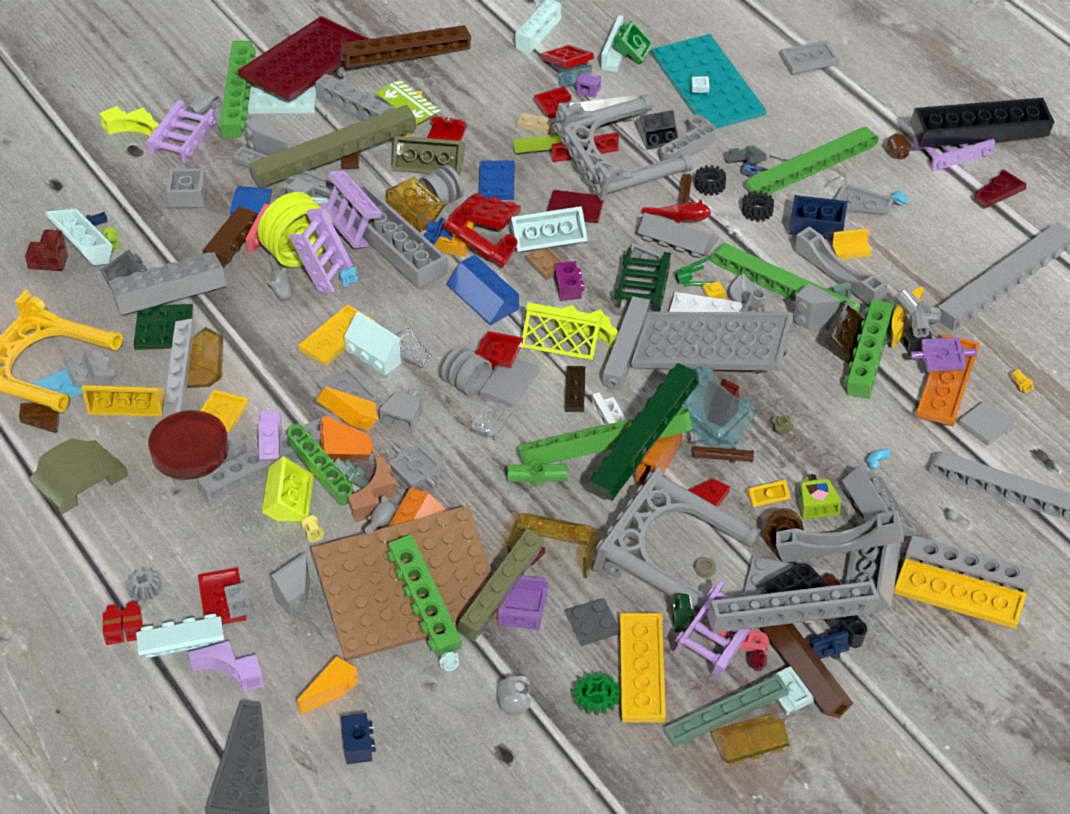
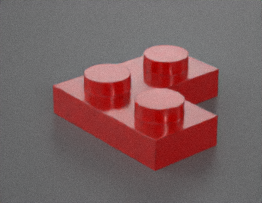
M565 86L534 95V101L546 117L555 118L559 103L563 104L571 101V94Z

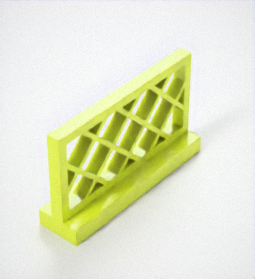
M527 302L522 348L594 360L602 316ZM531 315L538 316L542 323L533 328L530 324ZM555 319L560 326L551 332L546 323ZM570 322L575 323L578 329L569 335L564 326ZM544 325L549 334L540 339L535 331ZM588 325L595 327L594 334L589 338L582 331ZM562 328L567 337L558 342L553 334ZM581 332L585 340L576 345L571 337ZM534 333L538 342L533 345L526 344L527 336ZM552 336L556 345L552 348H546L543 341ZM568 339L574 345V348L569 352L564 351L561 347V344ZM588 343L591 347L590 356L582 354L579 347Z

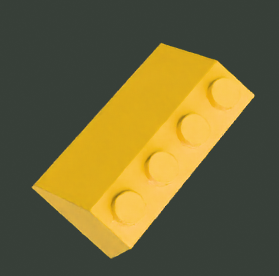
M82 385L81 389L88 414L162 417L165 398L164 387Z

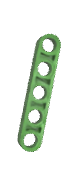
M291 425L288 429L287 438L290 448L338 504H349L348 495L353 494L352 483L333 464L334 462L302 425ZM317 463H322V464H324V465L318 466V465H316V464H317ZM329 477H334L335 480H330V479H328V478H329Z

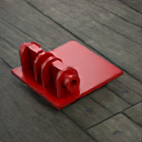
M436 115L431 119L433 125L427 138L461 141L467 128L466 122L462 119L450 118L448 122V117L444 119V117Z

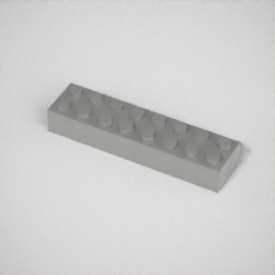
M364 182L358 185L382 212L380 218L369 219L362 236L417 288H421L448 273L447 257ZM343 194L338 195L335 203L338 209L343 199ZM350 201L344 213L347 220L353 208ZM358 212L353 225L356 230L362 219L360 212Z

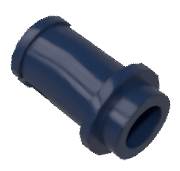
M105 212L91 216L86 215L85 217L93 226L108 222Z

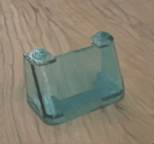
M703 365V367L698 366L694 371H697L700 383L682 407L689 409L693 430L706 441L717 447H736L758 410L752 406L753 402L745 397L743 399L736 398L714 380L715 375L710 367Z

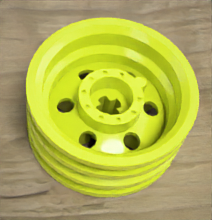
M292 192L278 198L266 209L260 219L258 238L261 244L284 266L298 267L304 265L289 236L291 234H303L311 223L307 215L309 209H321L322 207L308 194L303 192ZM315 230L308 238L311 245H313L318 238V235ZM323 245L316 252L317 256L325 249Z

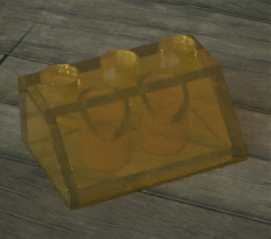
M415 177L385 190L386 203L418 232L426 230L429 221L435 222L445 207V203Z
M206 326L193 338L187 388L211 387L223 375V336Z
M772 714L710 731L721 759L728 764L730 763V765L741 764L743 759L761 758L767 752L779 753L784 750L783 748L790 746L784 720Z

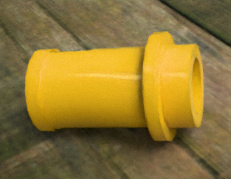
M1018 369L1012 373L1011 379L1018 384L1021 392L1028 393L1033 389V381L1028 379L1021 370Z

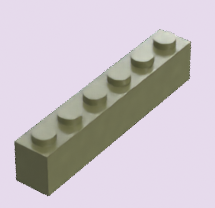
M528 528L461 618L457 629L458 632L474 642L477 640L541 551L544 538Z

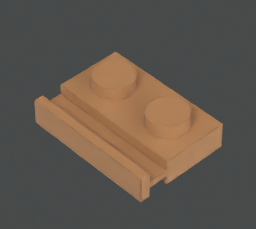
M549 247L538 249L526 255V261L545 280L555 276L554 263L564 262Z

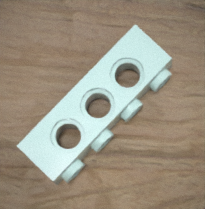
M553 0L544 1L515 33L517 50L530 54L561 20V3Z

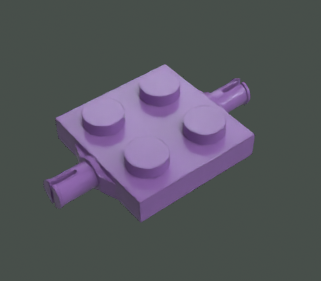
M959 337L921 339L922 351H911L910 353L911 360L923 359L927 372L965 370L966 362L964 358L976 356V349H964Z

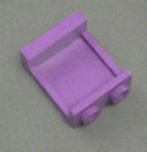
M522 576L503 602L504 607H499V625L540 630L548 594V580L540 577Z

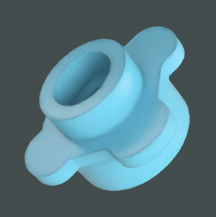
M897 190L894 195L890 194V196L894 197V202L901 205L903 202L909 204L906 201L908 198L906 194Z
M353 266L344 268L340 272V279L343 281L342 285L344 287L358 281L355 273L356 268Z

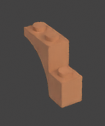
M383 455L375 457L376 473L370 483L360 491L348 495L349 508L355 522L368 519V516L372 515L383 495L386 498L395 496L396 478L391 476L390 463L385 462Z

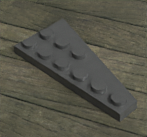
M240 700L205 808L206 814H270L261 703Z

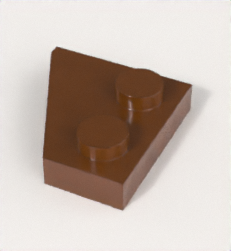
M34 402L20 403L19 419L21 423L58 433L59 412Z

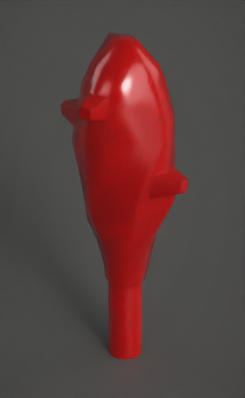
M699 200L698 203L685 202L660 208L643 207L642 214L660 215L674 219L676 223L680 224L681 221H702L711 215V210L707 205L703 204L702 200Z

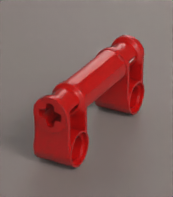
M467 204L460 205L454 214L449 217L443 229H447L455 234L457 239L466 243L488 260H493L502 269L518 244L517 238L510 234L505 235L499 244L495 246L467 227L474 212L471 206Z

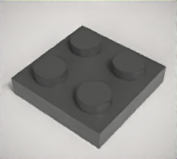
M605 598L566 610L568 621L581 646L620 634V628Z

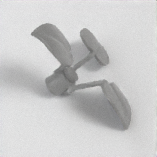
M745 274L740 275L730 288L731 297L737 302L747 303L743 312H747L749 308L757 310L760 307L762 312H765L766 303L763 302L766 296L765 292L748 280ZM793 322L791 325L790 332H793L796 329V326L793 324Z

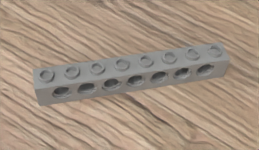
M334 413L325 415L327 417H330L336 421L343 423L340 420V418ZM322 418L303 426L320 447V421ZM288 434L281 436L280 458L284 456L294 463L300 462L301 459L288 445ZM259 447L196 476L198 489L210 505L266 478L268 467L276 461L260 462Z
M868 581L712 600L707 617L712 632L718 633L870 614L875 612L879 595L874 582Z

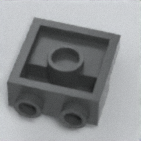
M127 250L100 269V272L110 287L109 281L116 277H126L134 272L148 270L144 264L140 265L143 261L137 253L133 254L130 250Z

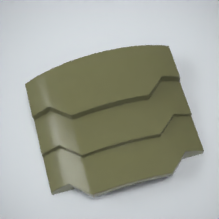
M72 438L58 444L40 456L37 470L29 479L62 515L78 506L76 494L104 478L113 485L127 477L128 473L126 467L96 440L84 441Z

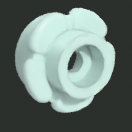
M454 652L442 654L439 660L440 667L446 671L456 669L459 665L458 654Z

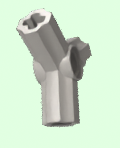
M905 287L894 297L906 311V316L912 323L913 335L917 338L928 336L929 323H938L941 320L942 312L940 309L930 307L924 301H919L908 287Z

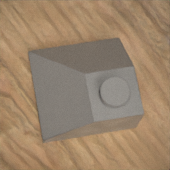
M302 554L271 575L275 601L290 616L307 605L310 576L307 556Z

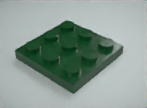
M193 304L156 305L138 310L133 343L134 350L172 349L175 322L192 319L194 313Z

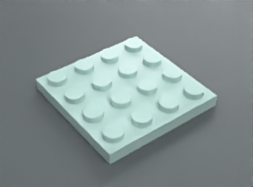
M251 83L248 113H315L316 86L314 84L292 100L287 101Z

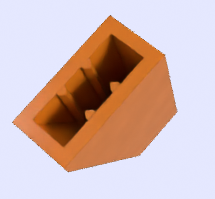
M322 417L320 421L321 448L330 459L368 460L369 456L373 454L374 445L373 442H370V435L330 417Z

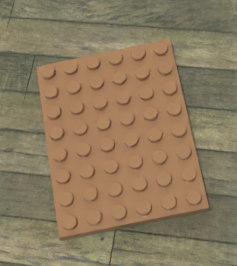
M469 505L373 531L372 534L364 533L312 547L314 560L345 661L429 638L427 633L423 634L419 625L421 620L419 616L414 615L411 608L413 603L404 594L403 581L397 579L394 570L396 566L394 562L390 563L386 554L389 551L388 543L412 534L456 629H458L461 618L493 576ZM403 559L402 562L409 563L411 560ZM412 576L409 579L416 581L419 577ZM426 594L418 595L422 599L428 597ZM433 611L426 613L428 616L436 615ZM498 611L491 620L498 619ZM437 629L434 631L436 634L444 633L442 629Z

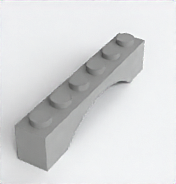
M811 227L797 234L795 250L838 283L849 282L851 284V292L869 306L872 300H885L887 283L875 274L860 273L847 266L833 253L823 236Z
M897 510L876 514L866 523L842 532L814 533L797 528L776 532V547L782 562L904 542L903 526Z

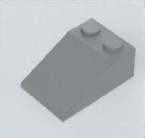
M264 114L245 121L246 128L244 132L248 139L246 142L248 149L267 156L288 149L287 140Z

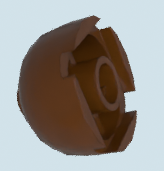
M775 509L764 520V537L770 546L777 549L776 532L795 528L804 530L803 522L799 515L791 509Z

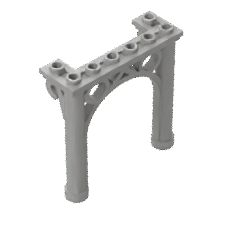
M648 94L594 111H584L580 103L572 104L569 107L562 103L558 105L554 130L559 134L563 145H566L570 156L575 159L578 168L582 170L586 181L590 183L594 193L598 195L600 200H604L607 193L678 172H688L693 169V162L688 154L632 169L611 163L598 151L593 137L595 130L604 123L651 111L653 105ZM576 133H583L588 138L580 139Z
M658 466L654 473L650 472L645 480L646 484L644 486L640 485L635 494L636 498L630 499L626 506V512L619 514L616 526L609 528L605 541L602 539L596 548L597 552L592 560L595 562L593 571L596 572L598 570L601 572L605 568L607 573L614 577H620L623 572L638 576L673 598L679 594H688L691 596L693 609L699 613L709 597L662 570L651 561L644 545L645 532L648 527L662 515L672 512H686L700 517L750 547L756 542L761 529L755 526L751 527L663 476L662 468ZM652 499H653L654 503H655L658 507L654 506V505L651 503ZM644 504H646L649 512L639 513ZM632 521L636 524L637 530L627 529ZM626 537H633L636 539L637 545L628 547L623 543V540ZM638 552L641 559L634 556L633 554Z

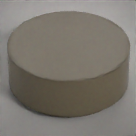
M704 557L697 560L695 572L698 576L709 578L715 574L716 564L712 559Z

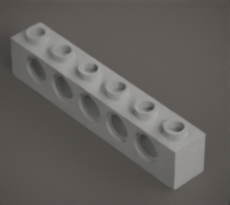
M325 74L315 82L318 99L362 121L395 109L328 74Z
M914 535L906 553V559L1028 593L1034 569Z

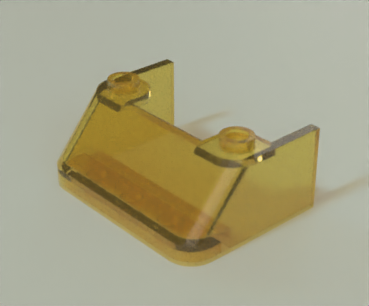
M523 513L516 517L507 542L508 554L528 528L541 537L586 545L583 556V578L588 577L600 540V531L597 527L531 513Z

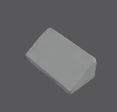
M633 243L631 246V257L651 260L663 258L662 254L636 243ZM644 266L654 271L658 270V267Z

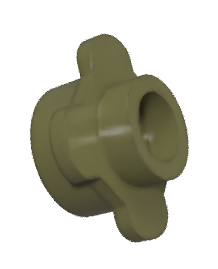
M784 415L772 419L776 432L785 434L794 428V425L790 422V416Z

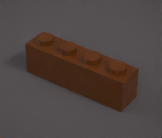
M238 206L202 250L203 254L215 253L224 269L245 243L246 237L258 217L257 212Z

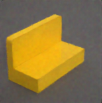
M868 228L834 232L832 240L833 253L840 260L871 256V248L868 243Z

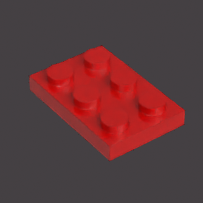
M568 44L541 53V58L548 61V63H554L557 66L565 67V69H571L577 64H587L589 60L594 59V53Z
M239 568L198 574L203 616L216 614V617L221 616L222 625L247 620L246 615L235 618L230 617L224 587L241 583Z

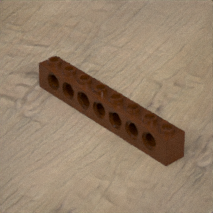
M461 25L341 43V58L346 68L470 50L471 35L466 26Z

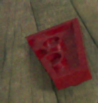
M1002 169L998 177L992 178V182L989 185H985L974 195V201L984 208H988L1026 190L1027 183Z

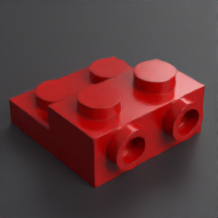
M487 331L485 337L481 339L480 347L475 351V354L488 360L491 363L492 370L495 369L496 365L511 368L523 345V338Z

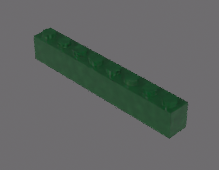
M677 363L674 368L669 370L666 379L658 385L656 392L647 400L643 410L637 413L634 422L625 429L622 438L614 444L611 453L602 460L599 469L591 475L590 484L593 492L611 501L614 500L700 383L697 371L680 363Z

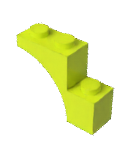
M116 106L99 113L101 125L109 135L117 132L133 131L150 137L159 125L144 108L126 114Z
M573 305L562 308L577 311ZM601 309L591 312V314L603 317L598 338L604 341L610 348H613L618 336L617 328L611 325L609 317L605 316ZM553 319V326L558 328L560 326L559 323ZM572 322L564 326L568 334H572L578 329L575 323ZM588 325L582 331L584 334L592 336L595 327ZM562 328L558 330L560 336L566 335Z

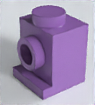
M581 73L575 81L577 94L596 98L601 90V75L596 77Z

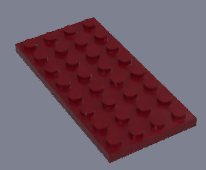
M320 16L238 69V76L290 101L313 86L325 74L329 75L344 64L341 58V43L369 38Z

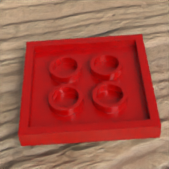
M478 193L472 194L462 203L471 206L474 213L469 222L501 230L510 223L511 217H516L521 212V205H517L515 202H504L495 197H483L482 194Z

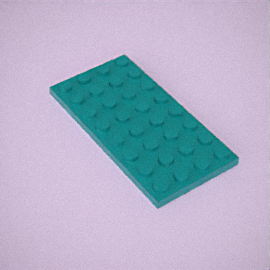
M711 34L651 49L652 57L692 114L704 117L715 126V129L766 115L765 107ZM692 77H709V92L692 93Z

